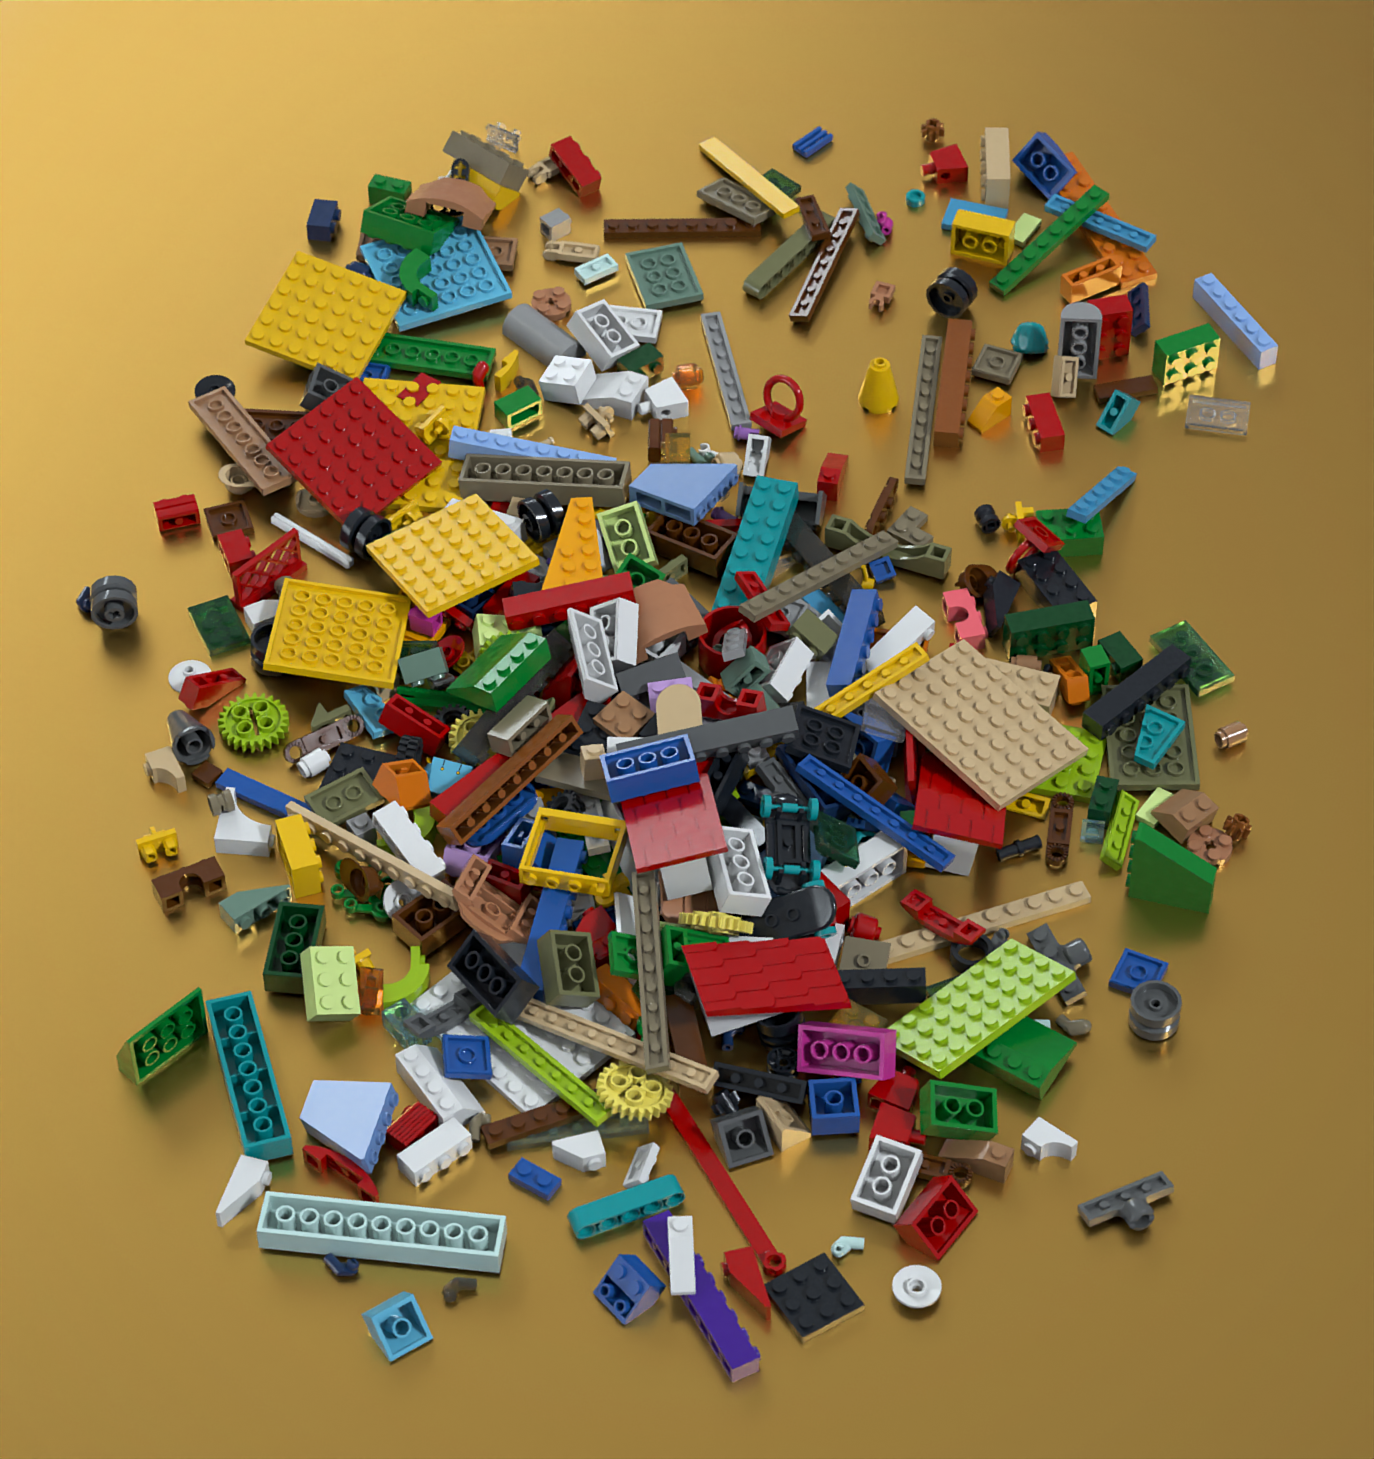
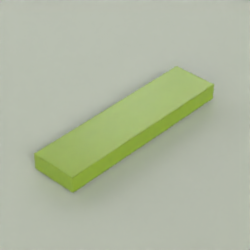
M1120 790L1117 793L1099 860L1116 871L1122 868L1135 814L1139 805V800L1124 790Z

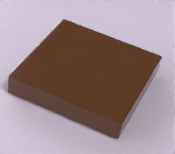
M244 500L203 509L213 542H218L217 535L242 529L244 535L254 533V527Z

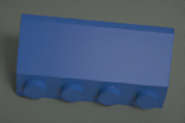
M688 734L599 755L611 803L622 802L627 799L646 796L651 793L666 791L700 781Z

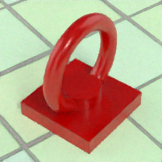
M778 374L769 378L763 390L765 406L752 411L749 419L782 438L806 426L807 419L800 416L804 408V397L799 385L789 376ZM776 383H784L793 391L796 399L794 411L777 401H772L771 391Z
M1035 516L1018 519L1013 526L1025 536V541L1010 556L1005 570L1008 574H1015L1016 563L1028 548L1030 549L1024 557L1034 554L1039 550L1043 553L1061 550L1065 543Z

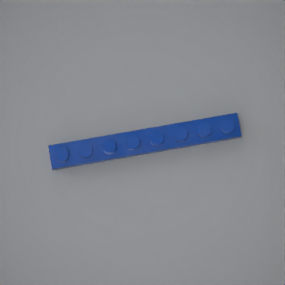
M811 754L797 764L796 772L942 873L953 862L956 855L923 832L913 830L910 823Z

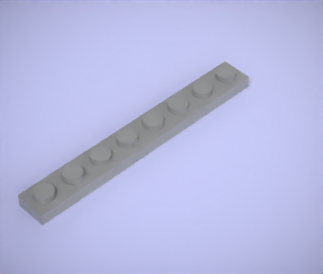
M721 312L701 314L703 331L731 431H734L735 426L739 427V425L745 428H752V422L749 419V411Z

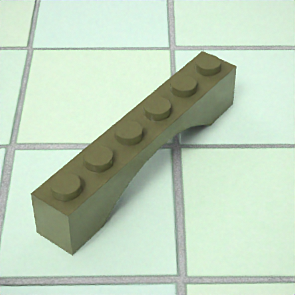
M832 514L825 527L824 546L844 551L873 535L861 528L852 519ZM933 542L915 546L898 544L896 549L875 560L889 556L894 566L944 580L951 566L952 548Z

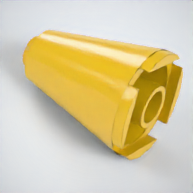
M878 357L871 360L858 394V402L862 408L864 406L872 414H885L892 411L895 405H898L899 394L890 362L885 358Z

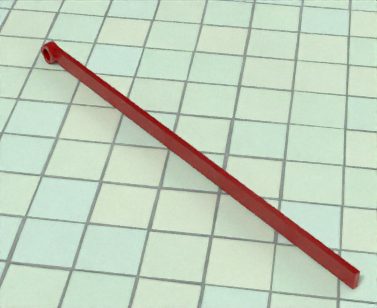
M634 1031L636 1034L635 1039L641 1040V1036L638 1034V1031ZM673 1088V1098L670 1108L666 1109V1114L749 1246L753 1247L754 1253L762 1265L763 1272L769 1277H779L786 1271L785 1255L777 1252ZM772 1261H773L775 1264L780 1263V1264H779L778 1266H776V1267L770 1266V1262H772Z

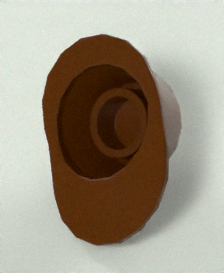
M985 564L968 565L959 575L955 587L960 589L967 588L970 596L983 598L987 588L984 586L986 580L990 575L995 576L997 572L991 566Z
M344 858L341 861V880L344 886L361 903H366L369 897L374 896L379 890L384 888V884L380 880L375 868L360 866L351 858Z

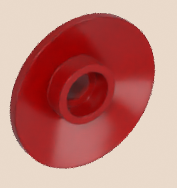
M451 635L440 640L433 648L442 647L448 668H450L462 656L465 643L460 636Z

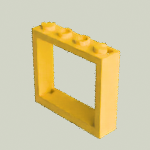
M539 807L519 866L520 883L609 897L628 839L625 820ZM544 830L617 841L605 878L532 867Z

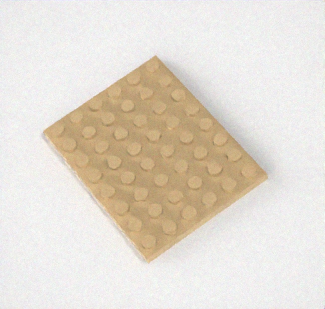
M964 639L934 656L896 683L876 691L872 698L997 811L1084 757L1089 750Z

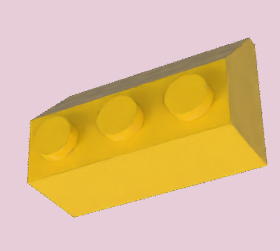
M460 163L455 168L459 171V177L455 176V178L466 179V176L462 177V169H466V167ZM470 168L469 182L482 187L486 195L496 203L495 209L501 211L520 196V192L499 185Z

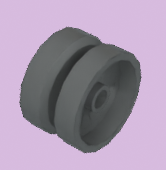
M113 575L100 578L92 584L90 589L91 618L97 625L107 629H122L131 625L138 616L137 590L131 580Z
M1150 980L1139 984L1133 990L1130 997L1128 1021L1133 1032L1141 1038L1151 1041L1164 1040L1171 1037L1177 1031L1182 1008L1180 993L1169 983L1159 980Z

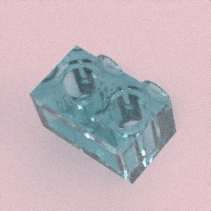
M405 998L381 1011L383 1026L403 1049L414 1044L426 1046L432 1042V1037L418 1038L403 1025L404 1020L419 1013L417 1007L414 1004L410 1005Z

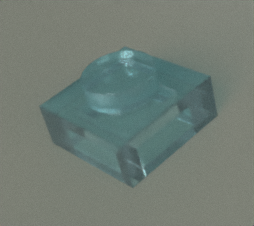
M1083 819L1080 842L1102 844L1105 821Z

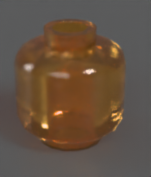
M696 363L679 364L675 372L672 373L673 379L681 390L697 389L704 380L703 370Z

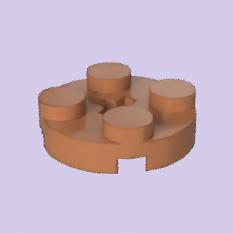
M562 287L536 290L533 293L531 307L550 321H558L566 317L568 311H571V298Z
M1203 825L1189 836L1187 850L1211 865L1219 864V866H1222L1231 858L1232 838L1219 829ZM1210 845L1213 846L1215 849L1210 848L1209 850H1207L1206 846Z

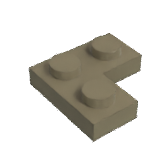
M912 506L887 530L888 534L903 545L915 546L933 542V535L920 529L928 521V515Z

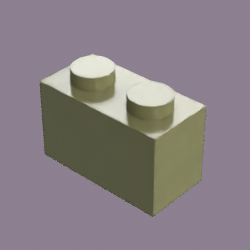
M808 608L786 632L790 639L798 637L814 653L812 658L817 662L839 638L833 630Z

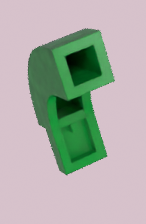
M415 248L403 259L400 265L401 289L407 291L405 300L411 306H415L419 302L421 306L434 312L439 308L437 293L420 282L423 277L432 271L431 258L418 248Z

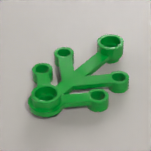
M343 859L339 860L334 866L335 876L340 880V864ZM377 871L378 876L382 874V871ZM389 876L383 877L381 881L384 884L381 898L379 900L376 895L369 897L368 902L370 904H357L358 899L348 889H344L341 884H335L331 887V896L336 900L346 899L344 901V910L347 913H370L377 921L385 922L390 919L383 906V895L389 886L385 883H392L394 880Z

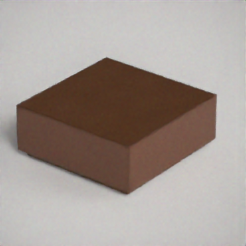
M205 761L191 773L193 780L209 789L223 774V771L210 762Z

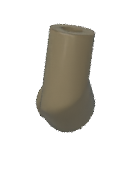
M1063 1014L1055 1022L1071 1036L1086 1034L1092 1028L1091 1022L1088 1020L1079 1019L1071 1021Z
M481 1112L470 1120L469 1133L473 1143L480 1142L481 1126L491 1123L490 1114H483Z

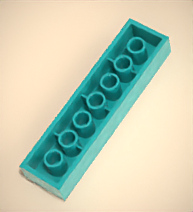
M757 475L712 610L724 606H740V604L748 601L734 579L736 571H755L767 590H769L799 500L798 483Z
M247 991L205 1001L211 1032L244 1155L266 1161L294 1154L291 1134L252 992Z

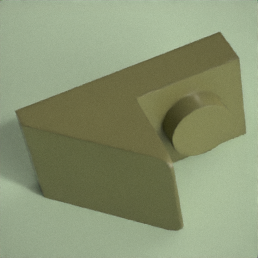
M318 703L311 722V732L348 715H352L350 707L346 704L327 713L321 703ZM352 720L349 721L348 726L353 724Z

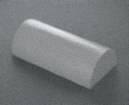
M1086 302L1071 303L1062 310L1058 355L1079 357L1077 378L1097 379L1102 313L1096 306Z
M520 304L512 309L503 323L502 334L547 367L555 355L581 358L586 355V350L578 340L528 304Z

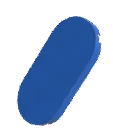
M527 784L465 843L471 846L489 844L513 826L520 817H524L530 812L538 799L533 785Z

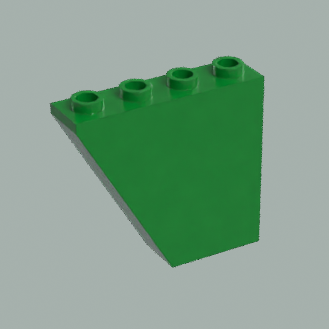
M1139 822L1137 831L1133 830L1130 844L1134 845L1130 847L1129 858L1131 859L1127 868V873L1131 874L1127 875L1125 887H1129L1128 897L1209 914L1217 868L1149 825Z

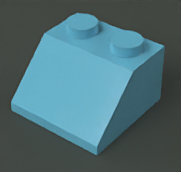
M403 1291L361 1314L372 1338L390 1362L433 1339L418 1303L411 1293Z

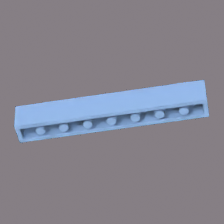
M459 426L453 427L448 452L449 458L465 460L467 453L616 461L617 459Z

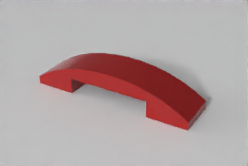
M917 889L911 891L900 901V905L921 925L936 935L954 943L972 945L986 932V928L970 919L962 922L933 905L931 897Z
M305 1145L302 1148L306 1164L321 1174L328 1168L357 1186L358 1198L360 1200L379 1203V1195L375 1184L369 1175L354 1161L327 1148Z

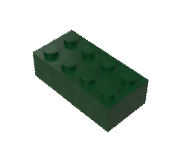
M1088 600L1004 614L1002 645L1008 661L1011 662V656L1033 655L1044 657L1092 646L1095 617Z
M279 902L263 970L265 991L304 994L300 953L310 946L322 945L327 923L325 905Z

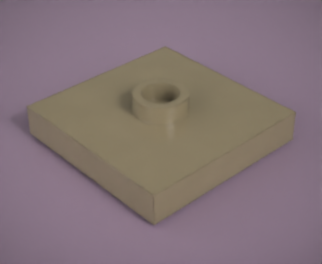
M984 344L971 369V375L1010 385L1023 359V354Z
M845 936L839 970L887 969L891 943Z

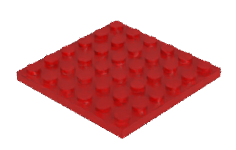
M355 377L266 444L265 448L342 526L349 514L361 506L374 511L376 515L380 514L442 464V461L358 377Z

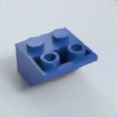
M520 817L501 844L502 863L519 869L534 820ZM544 830L532 867L549 868L557 840L549 830Z
M619 1254L593 1293L623 1324H628L655 1304L666 1288V1285L636 1255Z

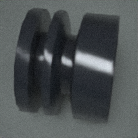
M803 1011L784 1012L757 1021L756 1025L761 1044L769 1051L778 1046L797 1049L798 1024L805 1023Z

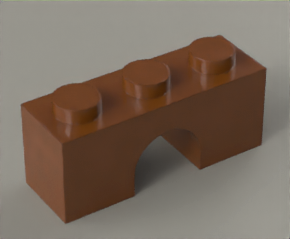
M215 856L151 880L153 894L163 913L184 906L183 892L188 888H199L206 897L227 889L225 874Z

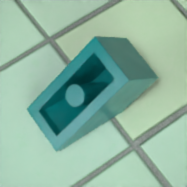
M1115 389L1096 426L1114 435L1132 419L1141 402L1127 393Z

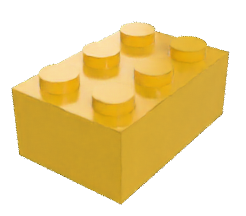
M958 209L952 222L950 253L1007 266L1014 251L1016 221Z
M301 814L275 820L278 849L295 899L322 892L321 883L324 882L322 870L319 869L322 868L320 855L315 853L317 849L314 838L310 839L311 831L308 821L304 822Z

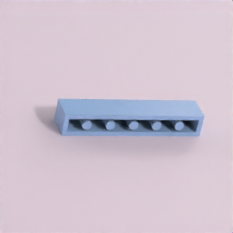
M1212 273L1194 279L1192 297L1257 369L1260 370L1275 364L1278 345Z

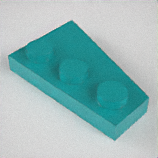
M1147 704L1134 761L1154 770L1185 728L1186 721Z

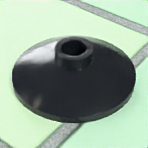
M210 375L204 377L196 384L195 397L197 398L223 386L235 396V385L225 376Z

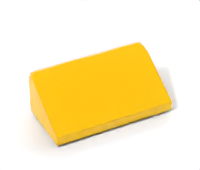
M1027 792L1007 805L1006 810L1045 820L1052 800Z

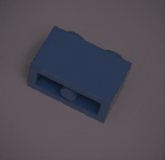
M314 199L306 224L309 240L331 242L333 234L337 232V221L341 220V209H338V201Z

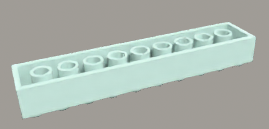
M266 1191L256 1232L259 1248L323 1255L333 1253L334 1256L500 1273L507 1236L506 1216Z

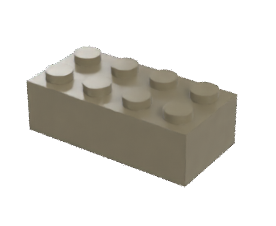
M463 130L460 133L452 131L442 150L455 159H465L470 168L497 184L518 192L529 173V170L523 167L524 163L516 159L513 160L507 153L496 150L495 146L487 142L484 143L481 141V138L473 134L470 135Z

